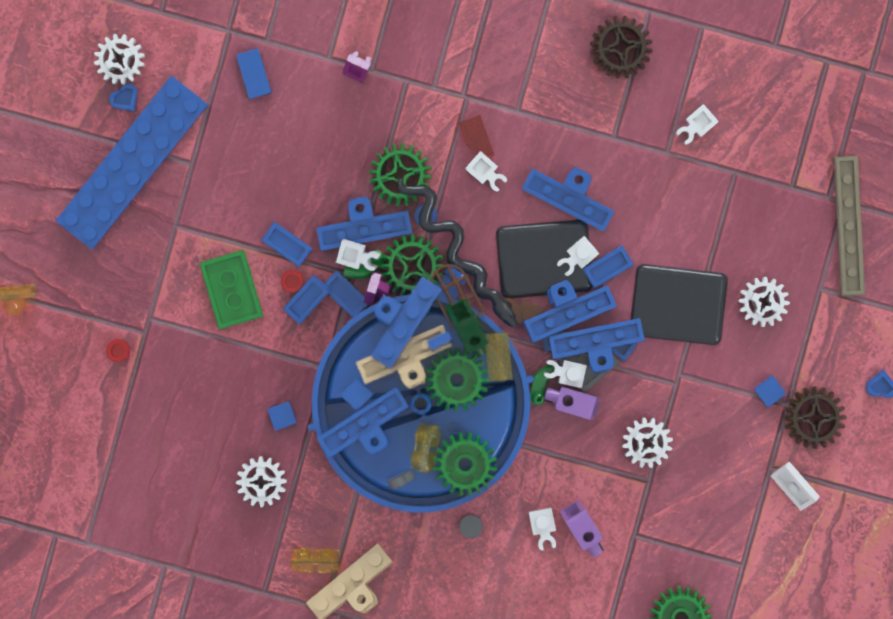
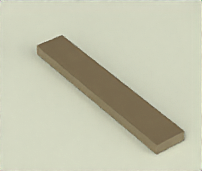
M858 156L833 157L840 296L865 295Z

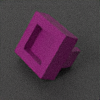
M355 51L353 54H349L342 74L363 83L371 65V58L367 56L366 60L358 58L359 52Z
M372 272L363 303L373 305L374 300L380 301L383 296H388L390 285L380 281L381 274Z

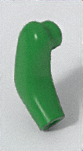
M374 250L380 254L378 259L372 257L369 259L371 264L377 265L374 271L366 269L364 264H361L359 269L345 266L344 278H369L372 272L375 273L381 267V264L385 263V259L382 258L384 254L380 250Z
M547 364L532 376L534 381L530 385V402L535 406L544 403L545 387L550 378L545 377L543 373L553 372L554 367L551 364Z

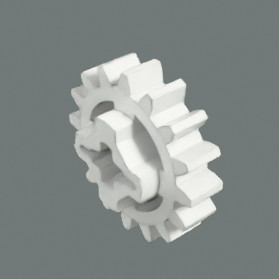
M114 34L112 41L106 37L105 45L98 44L99 48L102 49L101 52L94 53V55L99 57V60L95 61L94 64L101 66L97 71L98 74L106 73L104 80L108 81L112 78L114 85L118 83V80L123 85H126V79L128 78L134 82L133 75L141 76L142 74L138 68L145 67V64L140 62V59L145 58V54L139 53L142 46H134L136 42L134 38L127 41L126 34H123L121 39H119L117 34ZM123 44L130 48L122 50L118 49L116 45ZM109 50V59L105 61V55ZM115 52L124 57L122 60L125 68L116 62L117 55ZM134 56H135V63H134V66H133L132 69H131V68H130L131 59H133ZM118 69L121 70L123 74L116 75L111 73L110 71Z
M763 277L762 282L758 278H754V285L746 283L745 285L748 290L740 291L744 298L738 299L739 303H743V307L739 311H746L747 314L744 316V319L752 318V325L760 321V327H765L766 322L770 326H774V319L782 321L780 314H787L788 312L783 307L790 304V302L784 301V297L789 294L788 292H781L784 285L776 286V279H772L768 283L767 277ZM766 286L761 293L753 292L758 287ZM774 291L778 296L779 304L774 300ZM766 296V301L769 304L768 306H763L761 308V302H759V298H764ZM749 301H751V302L753 303V306H754L753 312L751 311V309H750V307H749ZM766 311L775 312L769 317L762 318Z
M643 417L641 424L634 420L633 424L635 427L632 429L627 426L626 429L630 433L629 435L622 436L627 440V443L622 444L623 448H628L625 456L632 455L631 462L634 464L638 460L639 467L642 468L645 463L648 464L649 468L653 467V462L661 465L660 458L668 459L665 452L666 450H672L668 446V442L673 441V438L666 437L670 430H662L663 422L655 425V418H651L650 422L647 423L646 418ZM644 427L652 428L647 433H641L638 431L639 429ZM659 434L662 437V448L658 446L657 438ZM651 437L650 442L652 446L643 448V438L649 439ZM633 438L637 440V448L635 449V452L632 447ZM653 452L656 454L651 458H642L646 453Z
M263 456L259 457L258 462L251 458V465L249 466L244 463L242 466L245 471H238L237 473L242 477L241 480L236 481V484L242 485L238 493L244 492L246 494L243 498L244 501L249 498L252 499V506L259 502L260 507H264L265 501L269 505H273L272 498L279 500L281 497L278 492H285L286 490L281 486V484L287 482V479L281 478L285 470L279 471L277 469L280 465L279 462L275 465L271 464V457L267 462H264ZM257 467L256 474L253 477H247L249 471ZM266 467L270 468L276 477L270 476L266 472ZM261 475L264 480L272 482L264 484L262 488L259 483L253 481L258 480ZM247 486L255 489L257 491V496L253 495L249 491ZM270 486H276L275 491L271 495L266 496L267 489Z

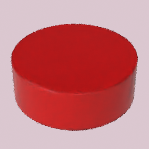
M288 270L281 277V286L289 293H297L304 286V277L299 271Z
M115 339L107 345L106 354L113 362H123L130 355V346L122 339Z

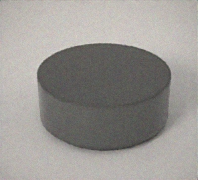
M469 514L461 519L459 529L463 536L475 538L482 532V522L476 515Z

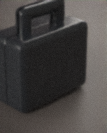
M578 219L499 227L496 231V243L502 296L511 299L546 296L551 286L564 280L571 283L575 293L590 291L592 285L583 268L581 269L578 264L574 266L573 273L568 276L565 275L570 269L568 263L557 266L561 259H568L570 257L567 250L583 236L589 241L588 224ZM559 288L558 294H563L561 290L564 288Z
M641 264L636 269L630 320L640 318L645 338L717 345L722 338L728 278L725 274L718 272Z

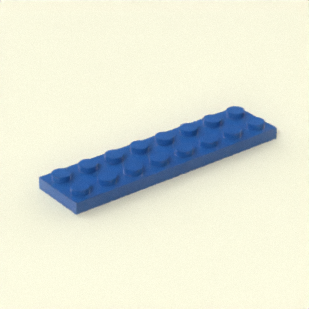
M171 75L59 215L56 222L91 250H94L208 107V104Z

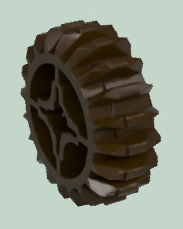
M617 16L613 18L614 24H611L610 20L606 19L604 22L607 28L599 25L597 29L601 34L594 32L592 35L593 38L598 40V42H590L591 47H597L596 50L590 52L591 56L598 55V58L593 63L598 64L602 62L599 71L601 72L607 67L609 70L606 76L610 77L612 71L616 72L615 79L620 78L621 72H623L625 79L629 78V71L636 76L638 74L636 66L644 70L645 66L641 61L648 63L650 58L645 54L653 52V49L646 48V45L652 44V40L644 39V37L649 35V31L641 33L640 30L644 25L641 23L636 28L634 26L636 23L635 18L631 20L630 24H627V16H623L622 23H619ZM621 29L634 34L638 41L627 40ZM614 30L615 42L607 47H602L604 37ZM619 40L623 42V45L629 46L624 50L623 54L614 49L618 46ZM635 48H640L637 60L628 65V52ZM604 54L616 55L621 66L608 61Z
M812 386L811 394L807 388H803L804 396L799 392H795L794 395L798 400L795 401L789 398L788 402L793 405L792 408L784 407L785 411L790 412V416H783V420H790V423L786 424L784 428L793 429L788 436L792 438L798 435L795 439L796 444H800L804 439L803 447L805 448L809 447L810 442H812L813 449L818 448V442L825 448L827 447L826 439L832 444L835 443L832 435L841 436L837 428L844 429L845 425L839 423L840 419L845 420L847 418L846 415H839V412L844 411L845 407L836 406L840 403L841 399L835 398L832 400L834 396L832 391L825 396L826 388L821 387L818 393L817 387ZM818 398L828 404L832 414L822 413L818 404ZM811 399L807 412L797 414L800 406ZM815 411L816 415L825 417L815 420V424H812L813 421L804 418L813 416ZM797 421L806 422L809 425L811 437L805 435L800 430ZM832 421L829 429L818 436L821 425L824 422Z

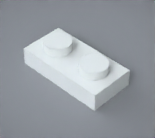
M790 462L774 471L771 475L773 480L800 511L815 503L820 497Z

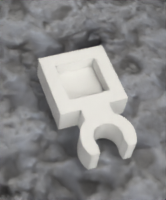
M703 104L685 120L689 126L678 129L676 135L678 136L681 132H686L688 139L684 144L687 145L693 140L695 133L702 137L719 121Z
M481 151L465 168L482 185L488 180L490 187L495 192L500 190L494 184L496 179L507 182V178L504 175L494 172L498 166Z
M583 236L567 250L570 257L568 259H561L557 266L568 263L570 269L565 273L568 276L573 273L576 264L582 269L599 253L587 238Z
M343 239L336 263L359 269L361 264H364L366 269L374 271L377 265L371 264L369 259L371 257L378 259L380 254L375 251L366 253L364 252L365 245Z
M546 360V364H551L554 370L552 373L544 372L543 375L545 377L554 378L559 376L558 383L582 388L587 365L563 360L562 366H559L555 361Z
M552 508L530 511L529 517L533 535L540 534L538 540L539 549L544 550L543 542L545 540H550L552 548H555L556 541L550 535V532L556 531Z

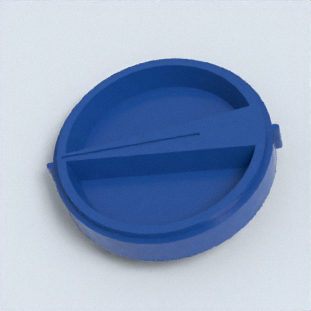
M410 295L398 296L393 299L404 305ZM438 296L443 308L450 306L447 297ZM436 300L412 338L443 325L445 331H449L453 342H451L452 348H449L451 356L455 355L456 348L460 349L459 355L463 356L465 348L455 328L451 329ZM377 304L372 305L347 322L335 335L324 352L313 383V422L308 425V429L315 430L317 437L358 412L340 395L356 378L374 394L359 410L397 387L410 407L380 426L388 437L389 447L377 455H373L367 452L360 440H358L332 458H329L321 446L330 465L359 494L388 508L420 513L447 510L467 503L492 487L506 473L520 451L530 415L528 383H532L534 377L531 375L526 376L520 356L510 339L500 327L482 313L477 318L489 343L485 346L487 353L482 357L476 358L474 362L476 364L481 360L484 362L478 368L480 371L483 369L488 370V373L481 374L482 378H488L489 382H482L481 384L482 387L488 389L487 392L481 390L478 392V394L482 395L483 399L473 398L477 404L475 407L469 401L466 403L468 406L467 411H464L462 404L458 405V412L454 411L453 404L450 405V409L447 411L445 410L447 402L443 401L438 406L439 396L435 399L430 398L432 394L436 393L434 389L426 390V387L433 385L432 381L409 389L403 383L398 371L365 384L356 362L372 354L389 328L375 317L374 309ZM472 307L475 314L480 312L479 310ZM384 308L383 312L388 313L391 309ZM446 350L440 352L444 358L448 357ZM469 353L467 357L471 359L473 354ZM438 354L420 361L426 377L432 378L433 373L426 371L427 368L433 370L436 368L431 363V360H435L437 363L441 361L437 356ZM411 373L410 379L415 380L418 374ZM454 373L450 377V383L454 387H459L464 382V378L460 373ZM459 432H462L463 439H467L468 432H471V440L474 441L476 436L480 435L481 440L479 444L487 440L489 444L485 447V450L489 448L494 449V452L488 456L497 458L496 462H490V465L497 467L496 471L489 470L494 479L490 480L486 477L485 481L489 486L486 488L482 483L479 484L480 493H477L475 487L471 488L472 496H468L467 489H463V495L459 496V488L457 487L453 493H450L449 490L452 485L449 483L447 487L443 488L442 483L446 479L437 480L436 478L442 471H434L433 467L440 465L439 462L433 461L434 457L441 458L442 456L436 452V449L441 448L445 450L446 448L442 445V441L445 440L448 444H451L450 435L454 436L455 441L459 440ZM376 438L373 440V446H378L380 441ZM462 458L458 466L462 470H468L472 466V461L469 458ZM412 469L415 475L412 481L400 488L390 489L387 478Z

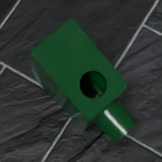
M467 298L445 307L466 352L476 354L477 358L484 356L487 353L485 346L489 342Z

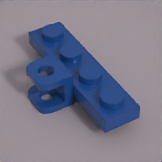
M577 167L571 169L563 184L532 168L522 187V190L603 232L615 212L584 195L590 185L591 175ZM577 175H581L583 177V181L581 183L575 182L574 178Z
M367 196L350 199L348 205L350 221L316 228L321 251L339 248L343 239L360 244L412 234L408 210L374 216L370 199ZM356 205H364V210H356Z
M421 277L404 305L391 297L383 296L375 307L374 313L375 317L389 328L370 356L391 369L442 292V289ZM384 308L391 309L388 313L383 312Z
M564 280L551 286L547 291V298L552 309L522 323L533 344L614 309L617 305L608 285L578 298L571 283ZM559 288H564L563 290H561L563 292V296H560L558 294V290H560Z
M640 318L548 336L553 360L587 353L590 369L595 374L612 369L614 359L611 348L645 342ZM600 358L604 359L605 365H599L597 360Z
M395 387L320 435L317 439L329 458H332L358 440H360L367 452L377 455L389 447L388 437L380 426L410 406L399 389ZM378 438L380 443L374 447L373 440Z

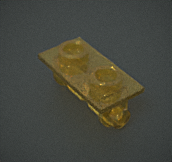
M508 332L485 334L489 342L486 345L489 382L512 380Z
M420 422L419 428L415 433V451L411 454L410 459L411 469L418 472L431 473V469L435 466L433 459L436 457L437 452L429 451L430 447L438 448L441 431H439L440 426H430Z
M307 548L293 550L291 559L292 570H296L297 573H313V565H318V573H334V571H339V550L329 548L322 550H309Z

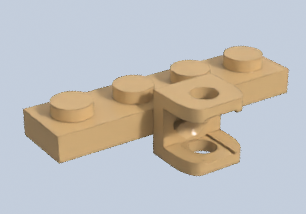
M440 325L411 338L391 369L371 356L357 361L356 364L364 383H371L398 371L407 388L412 389L426 382V374L420 361L452 348L451 343L432 352L427 343L428 340L446 332L444 326ZM411 373L418 374L415 380L410 379Z
M376 544L306 603L318 619H326L346 601L355 610L366 614L378 604L377 596L367 584L389 567L393 561L380 544ZM366 597L365 603L362 604V599Z

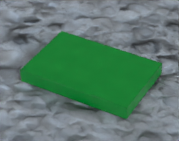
M245 250L199 263L219 330L264 317Z

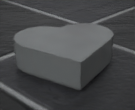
M412 469L387 478L390 489L394 490L412 481L415 475Z

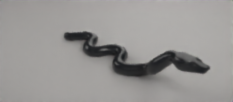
M399 179L398 190L405 195H420L426 199L419 214L421 228L428 233L449 231L453 234L452 241L446 252L448 264L456 265L465 273L473 275L475 277L473 289L477 297L490 300L494 313L509 327L516 326L517 320L509 303L502 299L498 290L486 287L488 276L486 269L479 263L462 260L458 257V252L464 242V230L460 224L451 220L442 222L431 221V214L437 201L435 191L425 185L406 186L403 180Z

